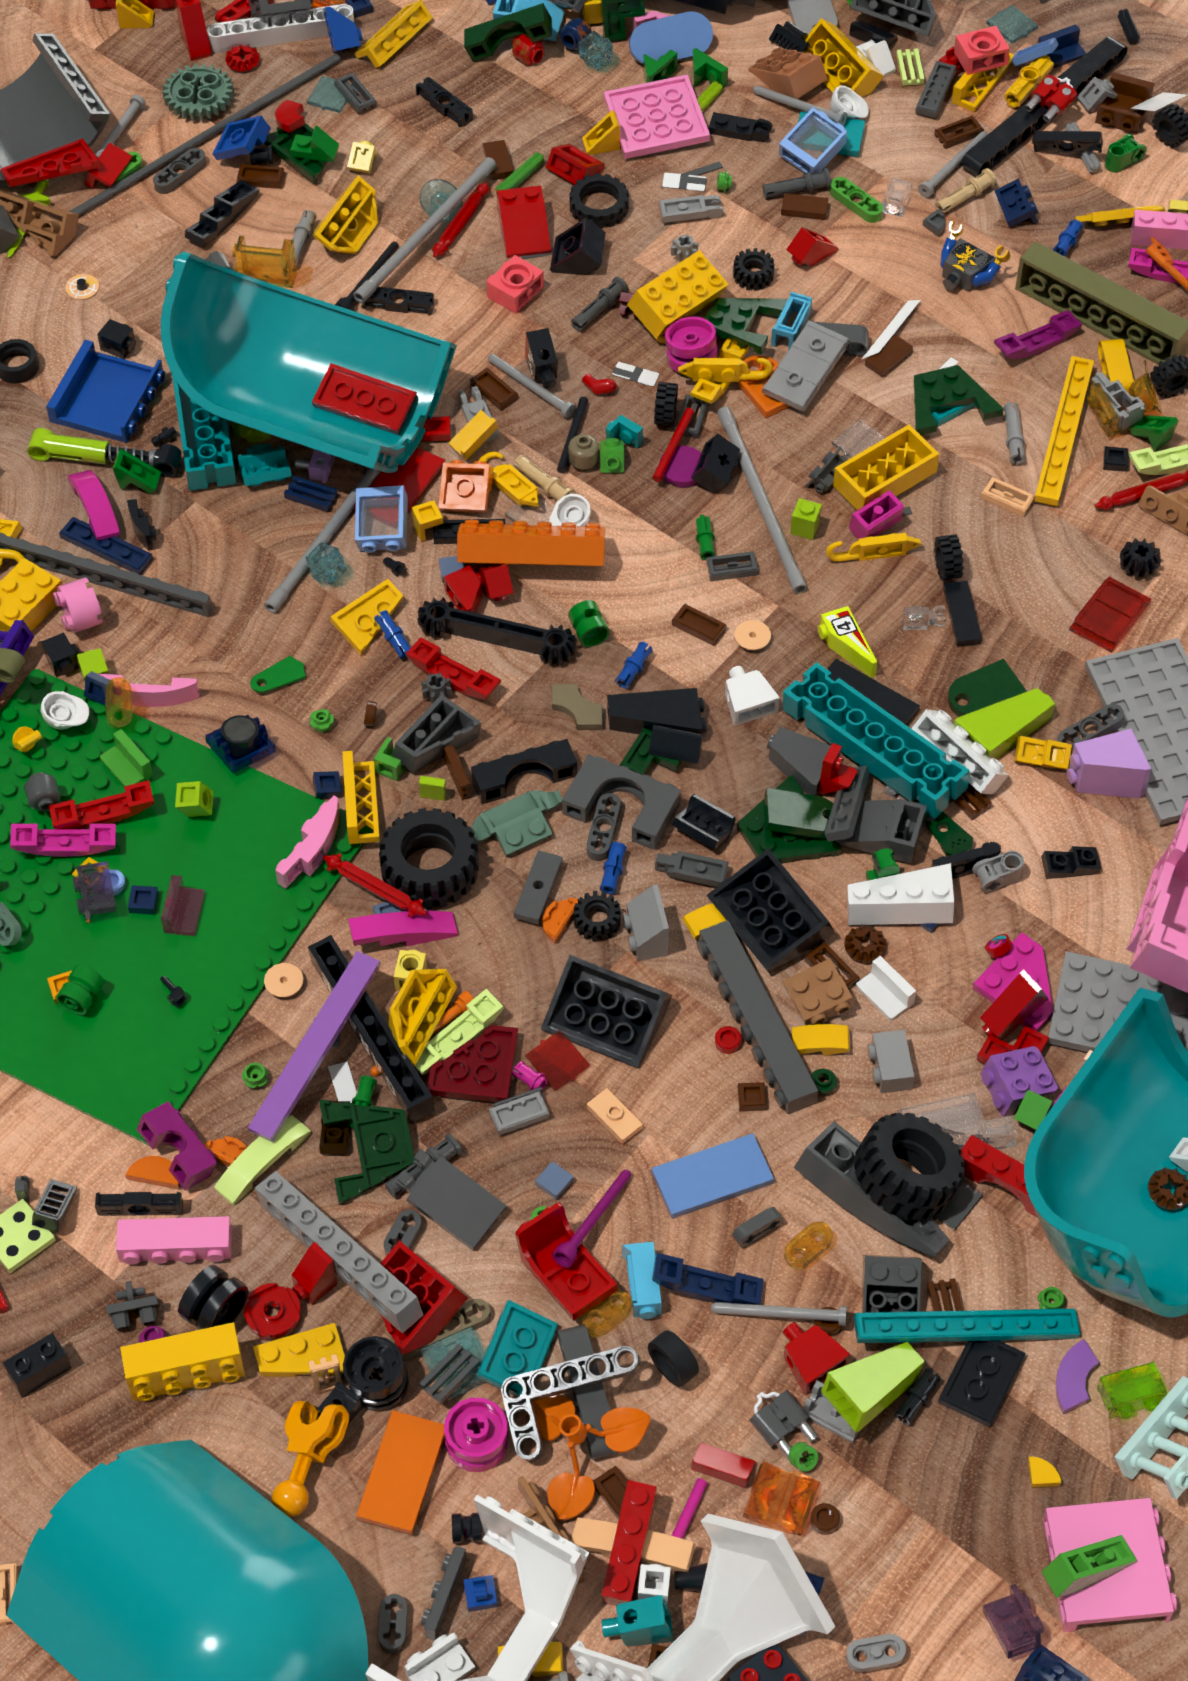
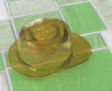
M1144 360L1146 373L1132 382L1129 387V394L1133 397L1138 396L1146 406L1144 412L1158 409L1160 414H1162V408L1152 387L1146 360Z

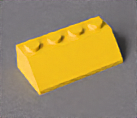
M823 18L818 21L805 39L810 44L807 52L821 56L828 79L823 83L832 93L841 85L851 88L859 96L864 97L871 94L884 77L836 25Z

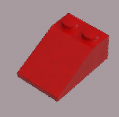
M541 185L497 190V210L506 258H512L514 255L521 257L551 253Z

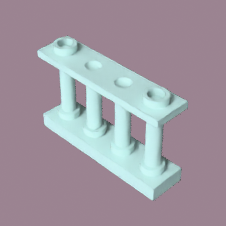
M1181 1377L1114 1456L1124 1477L1132 1480L1141 1469L1162 1477L1174 1499H1178L1183 1491L1188 1488V1448L1167 1438L1176 1428L1188 1433V1420L1184 1419L1188 1414L1187 1377ZM1159 1448L1180 1457L1172 1468L1154 1462L1150 1458Z

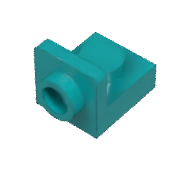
M623 415L611 421L606 427V439L620 438L624 443L630 444L635 448L643 444V427Z

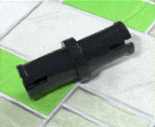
M926 1368L914 1388L911 1387L907 1391L908 1397L895 1413V1417L900 1421L905 1413L908 1412L902 1423L911 1425L912 1420L921 1407L926 1406L929 1402V1395L941 1380V1377L936 1373L928 1382V1379L934 1372L933 1370Z

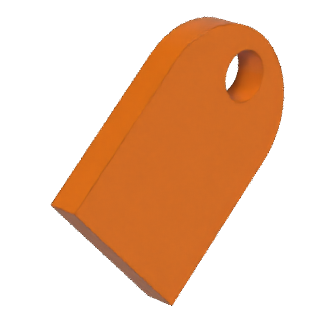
M755 355L743 361L747 363L748 367L755 366L759 368L755 371H762L766 366L763 363L757 362V359H767L772 364L771 374L762 380H739L737 384L761 414L768 418L790 406L762 393L763 386L768 382L779 363L771 357Z

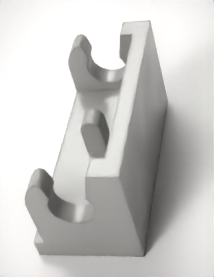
M816 1381L811 1397L807 1398L804 1404V1410L810 1417L808 1420L853 1443L859 1431L855 1432L822 1394L821 1390L824 1384Z

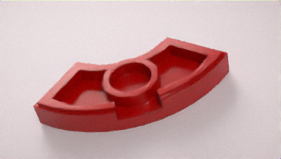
M289 100L280 104L275 111L278 127L283 131L291 133L305 124L304 117L300 115L304 111L303 104Z

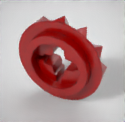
M240 44L239 47L232 46L231 50L226 51L225 60L227 66L232 70L240 72L249 71L259 64L260 54L255 47L251 48L249 44L246 46ZM240 55H244V56H245V58H244L243 61H242V58L240 57Z

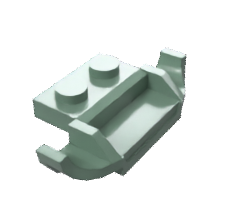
M540 790L527 791L523 795L490 810L483 811L471 825L477 843L495 836L505 857L550 837L552 832L543 813L562 803L563 798L559 790L552 792Z

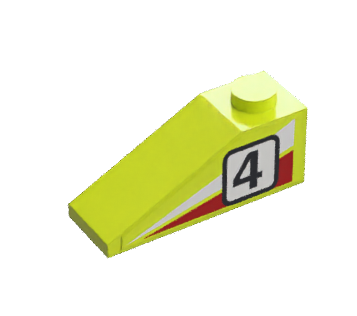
M846 606L821 614L820 625L817 627L820 638L825 639L830 649L871 678L875 677L877 660L849 607Z

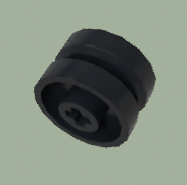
M210 1265L202 1270L187 1287L180 1300L178 1314L189 1324H197L198 1330L233 1323L245 1306L249 1293L248 1287L237 1279H229L228 1273L220 1267Z

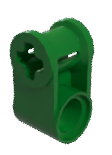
M1126 134L1123 138L1109 145L1104 164L1105 168L1110 172H1120L1133 163L1139 162L1146 154L1147 147L1135 141L1132 134Z

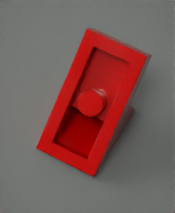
M832 743L823 759L818 789L819 794L823 795L848 788L857 773V769L843 764L844 758L840 757L842 749L840 745Z

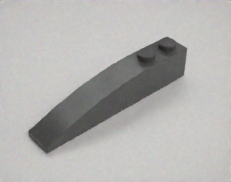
M833 1121L806 1147L794 1168L837 1204L860 1220L911 1248L935 1257L950 1239L931 1218L923 1219L922 1217L920 1220H911L910 1217L904 1219L896 1217V1213H888L883 1210L884 1207L880 1204L876 1205L870 1200L871 1196L868 1193L865 1194L861 1189L862 1183L857 1181L856 1170L854 1169L855 1152L861 1142Z

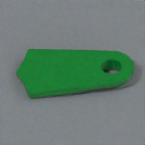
M288 656L253 676L250 686L255 692L265 693L306 678L304 663L292 656ZM260 683L266 684L265 686H258Z

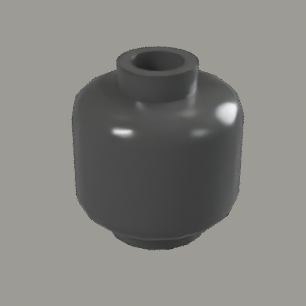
M43 772L35 773L29 777L24 785L28 804L34 810L50 811L49 806L60 801L61 796L56 779L51 775Z

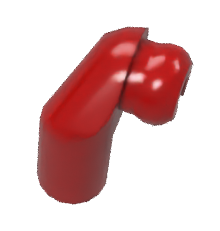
M590 373L582 378V382L596 395L609 394L617 389V383L611 379L596 380Z

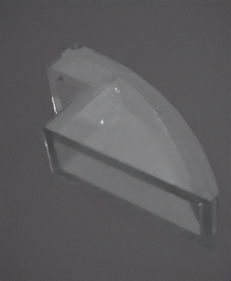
M976 1093L903 1108L896 1112H901L902 1115L913 1113L915 1117L920 1118L923 1116L928 1118L929 1122L934 1125L937 1123L942 1127L941 1130L943 1132L949 1133L953 1137L952 1142L958 1144L960 1149L963 1148L971 1135L996 1149L1015 1147L1018 1136L1011 1115L985 1121Z

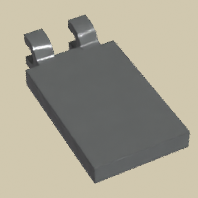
M420 1149L414 1156L415 1160L413 1163L424 1171L415 1181L410 1174L403 1170L397 1177L396 1184L410 1193L407 1198L409 1204L473 1251L506 1209L507 1205L440 1156L434 1162L426 1152Z

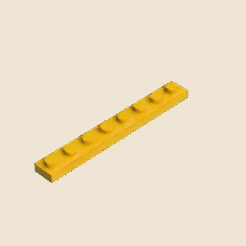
M1071 356L1035 494V502L1058 506L1094 360Z

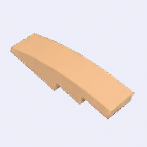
M577 1517L570 1542L586 1551L599 1552L604 1558H610L618 1524ZM648 1530L641 1564H658L664 1567H671V1570L689 1572L696 1544L688 1540Z

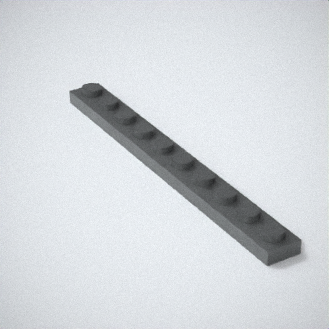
M0 533L1 549L18 551L25 559L42 569L76 579L86 577L90 583L208 618L212 612L210 595L202 591L186 589L181 585L169 584L157 578L142 576L133 571H125L113 565L101 564L89 558L84 559L68 552H60L48 546L36 545L24 539H16Z

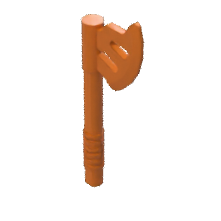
M1151 237L1152 244L1145 252L1188 292V280L1172 266L1174 262L1168 250L1157 239Z

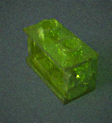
M1154 1362L1101 1376L1097 1386L1106 1409L1110 1411L1109 1419L1114 1417L1124 1419L1132 1416L1135 1411L1142 1409L1152 1411L1167 1394Z

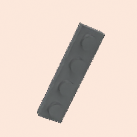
M867 765L855 767L857 773L851 785L846 789L837 791L825 830L828 842L845 840L853 836L870 776Z

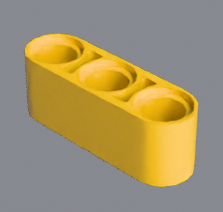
M1100 340L1098 342V356L1102 373L1111 382L1119 380L1125 390L1132 395L1134 392V380L1124 340Z

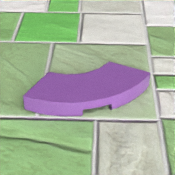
M1085 1339L1075 1344L1066 1353L1057 1372L1055 1389L1057 1401L1063 1414L1089 1401L1086 1391V1379L1089 1373L1098 1367L1099 1362Z

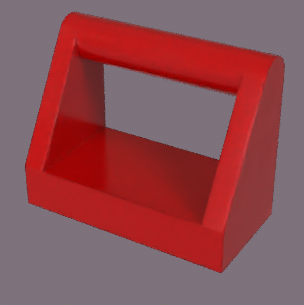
M565 144L552 147L545 168L576 185V181L584 179V176L599 174L604 169L605 164L575 146Z

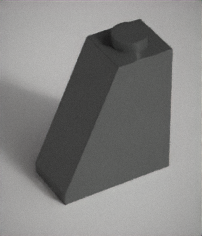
M779 727L776 735L772 734L767 744V749H770L769 760L787 777L793 775L806 794L818 795L823 759L831 745Z

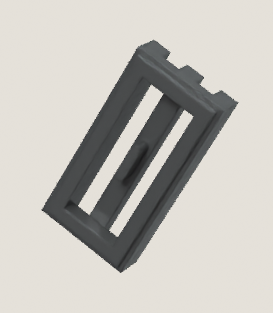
M354 73L334 81V86L358 114L362 113V109L365 111L369 110V106L372 108L376 107L377 101Z
M686 394L675 430L690 401L694 402L692 409L695 413L684 436L689 437V434H691L693 438L698 439L708 402ZM702 403L695 428H691L698 405Z
M754 551L706 557L710 582L758 575Z
M458 1343L419 1383L420 1387L441 1405L480 1365V1361L476 1357L473 1358L468 1350L465 1351L463 1346ZM460 1355L461 1357L430 1387L429 1385ZM467 1361L469 1364L438 1394L436 1391Z

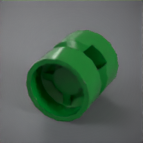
M585 600L577 603L570 609L568 618L583 646L593 647L601 644L608 638L610 634L609 627L595 601Z
M79 964L74 967L68 976V982L63 984L56 995V999L60 1005L70 1012L85 1015L92 1004L91 999L98 995L105 982L102 976L95 970Z

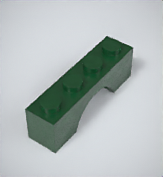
M544 3L466 28L464 29V48L471 60L475 62L493 56L495 50L502 42L515 36L525 35L532 43L551 37L552 18Z

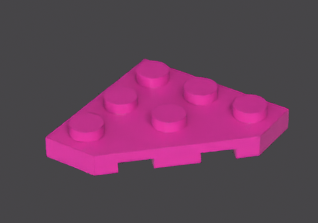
M1021 932L1012 942L1011 950L997 958L973 983V989L993 1003L1018 974L1025 970L1049 998L1022 1023L1024 1026L1039 1031L1053 1014L1044 951L1041 945Z

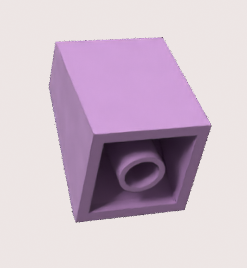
M1127 729L1075 743L1072 755H1070L1067 778L1071 784H1074L1079 793L1143 798L1151 767L1132 729Z

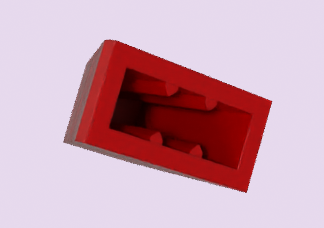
M175 0L180 34L190 60L194 61L212 56L200 0Z
M1023 970L980 1017L985 1023L981 1028L989 1036H997L1003 1041L1049 998L1040 986Z

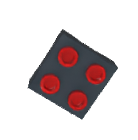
M775 1644L758 1652L730 1674L727 1681L808 1680L782 1648Z

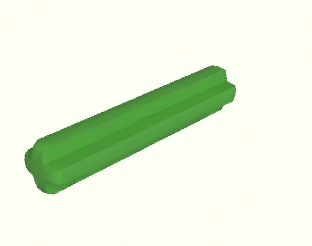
M535 152L496 187V194L497 190L516 188L544 163V156L539 152Z

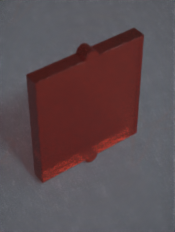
M561 1030L547 1040H541L540 1045L525 1056L539 1073L545 1074V1078L548 1080L547 1083L554 1091L568 1081H574L575 1076L589 1067V1063Z

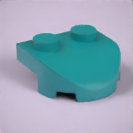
M269 443L258 444L247 448V454L244 456L242 454L238 455L241 476L245 486H259L263 482L272 480L282 481L286 477L292 476L286 459L285 449L282 446H278V449L271 448Z

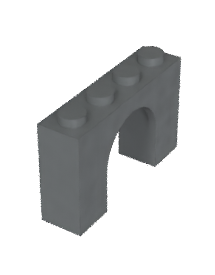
M588 754L562 799V814L586 823L600 796L612 792L630 793L643 804V808L632 826V842L656 850L680 806L681 790L672 784H665L654 780L649 775H641L625 766H618L602 757Z

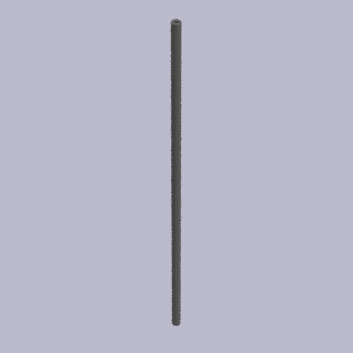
M334 54L69 212L79 214V216L178 158L189 149L195 148L222 132L227 123L242 120L340 61L339 55Z

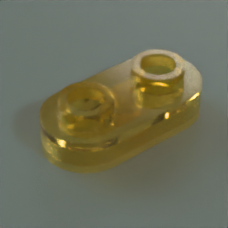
M121 677L111 679L105 686L106 720L114 728H123L132 719L131 686L126 679ZM119 687L122 691L121 695H115L113 688ZM120 712L123 716L122 720H116L114 713Z
M819 1221L809 1224L787 1243L784 1252L786 1263L796 1269L808 1266L831 1245L833 1235L831 1228L826 1223ZM819 1236L823 1240L818 1242L815 1241L813 1238ZM796 1253H799V1254H801L803 1257L800 1258V1259H797V1258H795L793 1255L796 1254Z
M618 1290L585 1312L582 1317V1325H586L589 1336L601 1337L624 1320L631 1312L632 1302L630 1296L625 1291ZM614 1300H620L622 1301V1304L614 1305L612 1302ZM593 1317H599L601 1318V1321L593 1322L591 1319Z

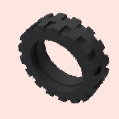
M597 173L594 176H584V179L577 180L576 185L571 187L569 194L570 212H572L575 220L578 219L580 222L587 217L602 229L604 226L612 227L616 222L620 223L623 220V216L626 217L629 209V191L626 189V185L620 182V179L612 178L608 174L603 176ZM601 192L613 196L617 202L607 209L598 210L585 206L581 200L587 195Z

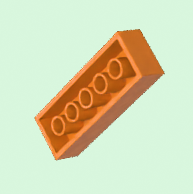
M466 520L465 523L460 524L457 533V562L604 566L605 527H600L599 523H587L586 526H576V523L564 522L562 526H552L551 522H538L537 525H528V522L515 521L512 525L503 524V521L499 520L489 521V524H479L478 520Z

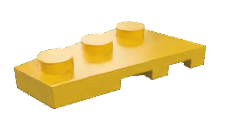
M386 579L330 616V622L361 656L381 630L374 617L376 615L380 617L379 613L387 610L391 616L403 601V594L389 579Z
M335 1323L253 1346L261 1376L295 1377L297 1374L311 1375L309 1361L314 1360L315 1365L320 1364V1358L325 1357L326 1362L332 1361L331 1355L337 1354L341 1377H345L343 1370L345 1354ZM333 1369L328 1370L329 1375H334ZM322 1372L317 1373L318 1377H323Z

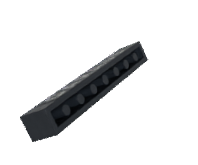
M332 935L308 946L311 962L330 993L349 965ZM365 991L347 1021L401 1108L405 1110L406 1116L412 1124L435 1112L433 1097L407 1055H404L399 1048L392 1031L367 991Z

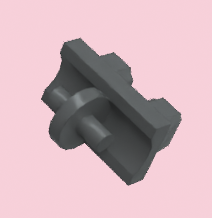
M132 1281L125 1282L126 1290L116 1292L117 1300L128 1298V1301L106 1305L107 1314L111 1316L116 1330L131 1327L128 1312L138 1310L142 1325L157 1322L156 1307L159 1306L158 1297L151 1296L135 1300L136 1296L145 1295L144 1286L133 1288Z

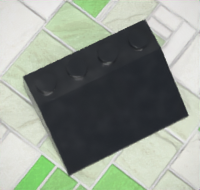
M769 848L707 894L709 900L726 921L729 920L733 930L767 972L814 950L835 934L827 918Z
M569 955L541 1029L639 1068L664 1019L673 995Z

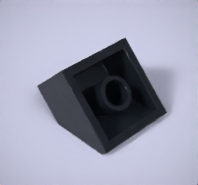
M586 217L556 236L550 271L553 273L586 275L593 270H597L602 263L606 232Z

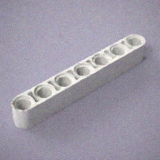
M350 5L330 6L354 22L353 8ZM325 7L211 24L207 28L210 49L214 53H223L231 50L232 46L239 47L240 44L242 46L249 44L253 48L327 37L329 34L323 13Z

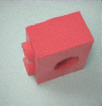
M997 26L956 36L954 53L967 75L1008 65L1010 48Z
M514 255L509 261L504 262L494 275L488 278L486 282L487 298L516 314L544 287V271Z

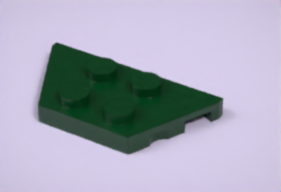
M305 123L291 133L283 131L279 127H277V132L269 133L263 144L267 147L272 145L274 153L311 182L315 183L327 162L292 157L290 153L295 135L312 136L314 129Z

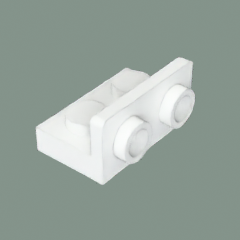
M455 1633L449 1636L446 1634L440 1636L432 1643L430 1649L424 1653L421 1651L415 1653L407 1660V1664L404 1666L405 1674L409 1681H457L464 1679L476 1670L475 1665L459 1644Z

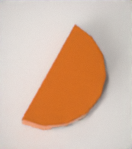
M568 898V900H561L559 902L554 901L545 909L542 917L543 931L547 938L555 944L574 917L575 903L578 904V899Z
M224 1136V1138L214 1141L209 1140L204 1144L205 1148L213 1153L216 1161L228 1167L247 1148L239 1139L230 1136Z
M147 1156L138 1159L129 1167L125 1174L128 1180L179 1189L180 1186L179 1182L169 1171L172 1162L161 1156Z

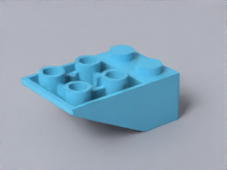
M497 0L493 11V19L544 3L552 18V36L542 40L557 41L565 10L548 0Z

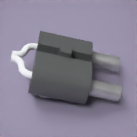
M788 1390L781 1394L777 1392L764 1394L761 1392L756 1396L758 1402L754 1406L755 1415L749 1421L771 1448L777 1445L788 1460L791 1449L785 1440L788 1434L799 1428L810 1443L818 1437L806 1422L810 1418L809 1415ZM776 1396L769 1405L758 1411V1407L762 1404V1397L770 1398Z

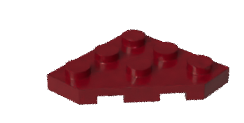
M491 1025L483 1031L481 1036L473 1041H467L442 1062L439 1060L430 1068L427 1085L431 1095L489 1102H500L508 1099L519 1034L518 1028Z

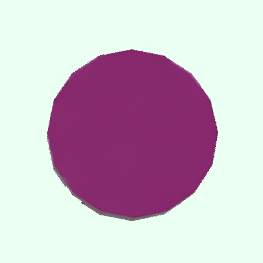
M678 446L663 476L664 481L674 483L677 487H690L698 484L691 477L701 452L693 447Z

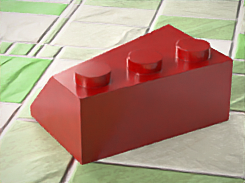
M400 1240L380 1263L417 1296L423 1316L403 1333L381 1315L388 1333L394 1339L401 1354L404 1355L431 1343L468 1297Z

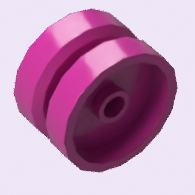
M686 317L671 323L666 329L667 359L674 371L678 372V367L692 362L694 358H718L716 330L710 321L700 317Z
M468 1398L458 1402L450 1409L444 1424L445 1445L450 1459L459 1468L469 1472H484L499 1464L508 1450V1424L503 1410L495 1402L485 1398Z

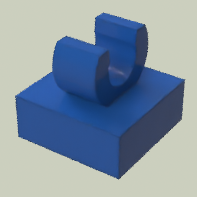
M493 1575L464 1580L468 1612L498 1607Z

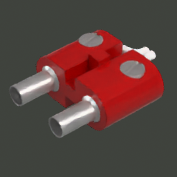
M1047 75L1032 91V99L1025 106V109L1030 112L1037 104L1043 108L1045 105L1048 106V112L1043 116V119L1049 122L1055 114L1061 115L1076 99L1077 92L1070 84L1071 80L1067 77L1060 79Z

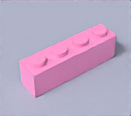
M1135 210L1131 226V245L1149 247L1152 244L1150 238L1154 237L1165 248L1188 250V214Z
M229 1216L118 1220L116 1252L119 1262L134 1265L146 1261L163 1264L167 1261L178 1260L184 1263H191L196 1260L220 1262L224 1259H231L232 1226Z

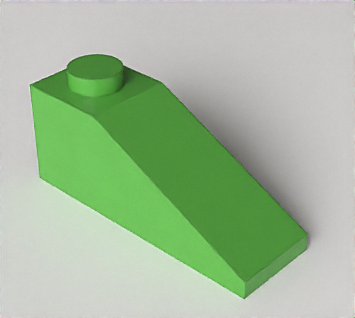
M1119 1535L1060 1553L1041 1573L1056 1598L1078 1592L1134 1564L1137 1559L1123 1536Z

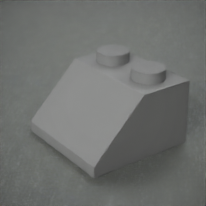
M657 884L652 885L628 902L627 914H623L625 930L630 929L631 936H628L629 948L631 952L635 951L637 961L668 956L669 927Z

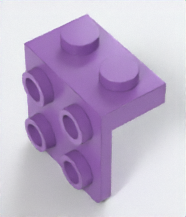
M1035 1046L991 1055L980 1073L982 1082L987 1086L992 1095L993 1103L999 1109L1003 1118L1013 1115L1028 1090L1041 1096L1056 1093L1058 1085L1044 1058Z

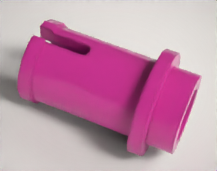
M523 1061L515 1066L514 1069L518 1070V1072L513 1070L512 1075L528 1085L530 1091L540 1087L542 1090L545 1088L548 1080L545 1078L544 1073H537Z

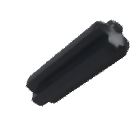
M1121 9L1118 12V19L1130 44H1137L1140 35L1128 9Z

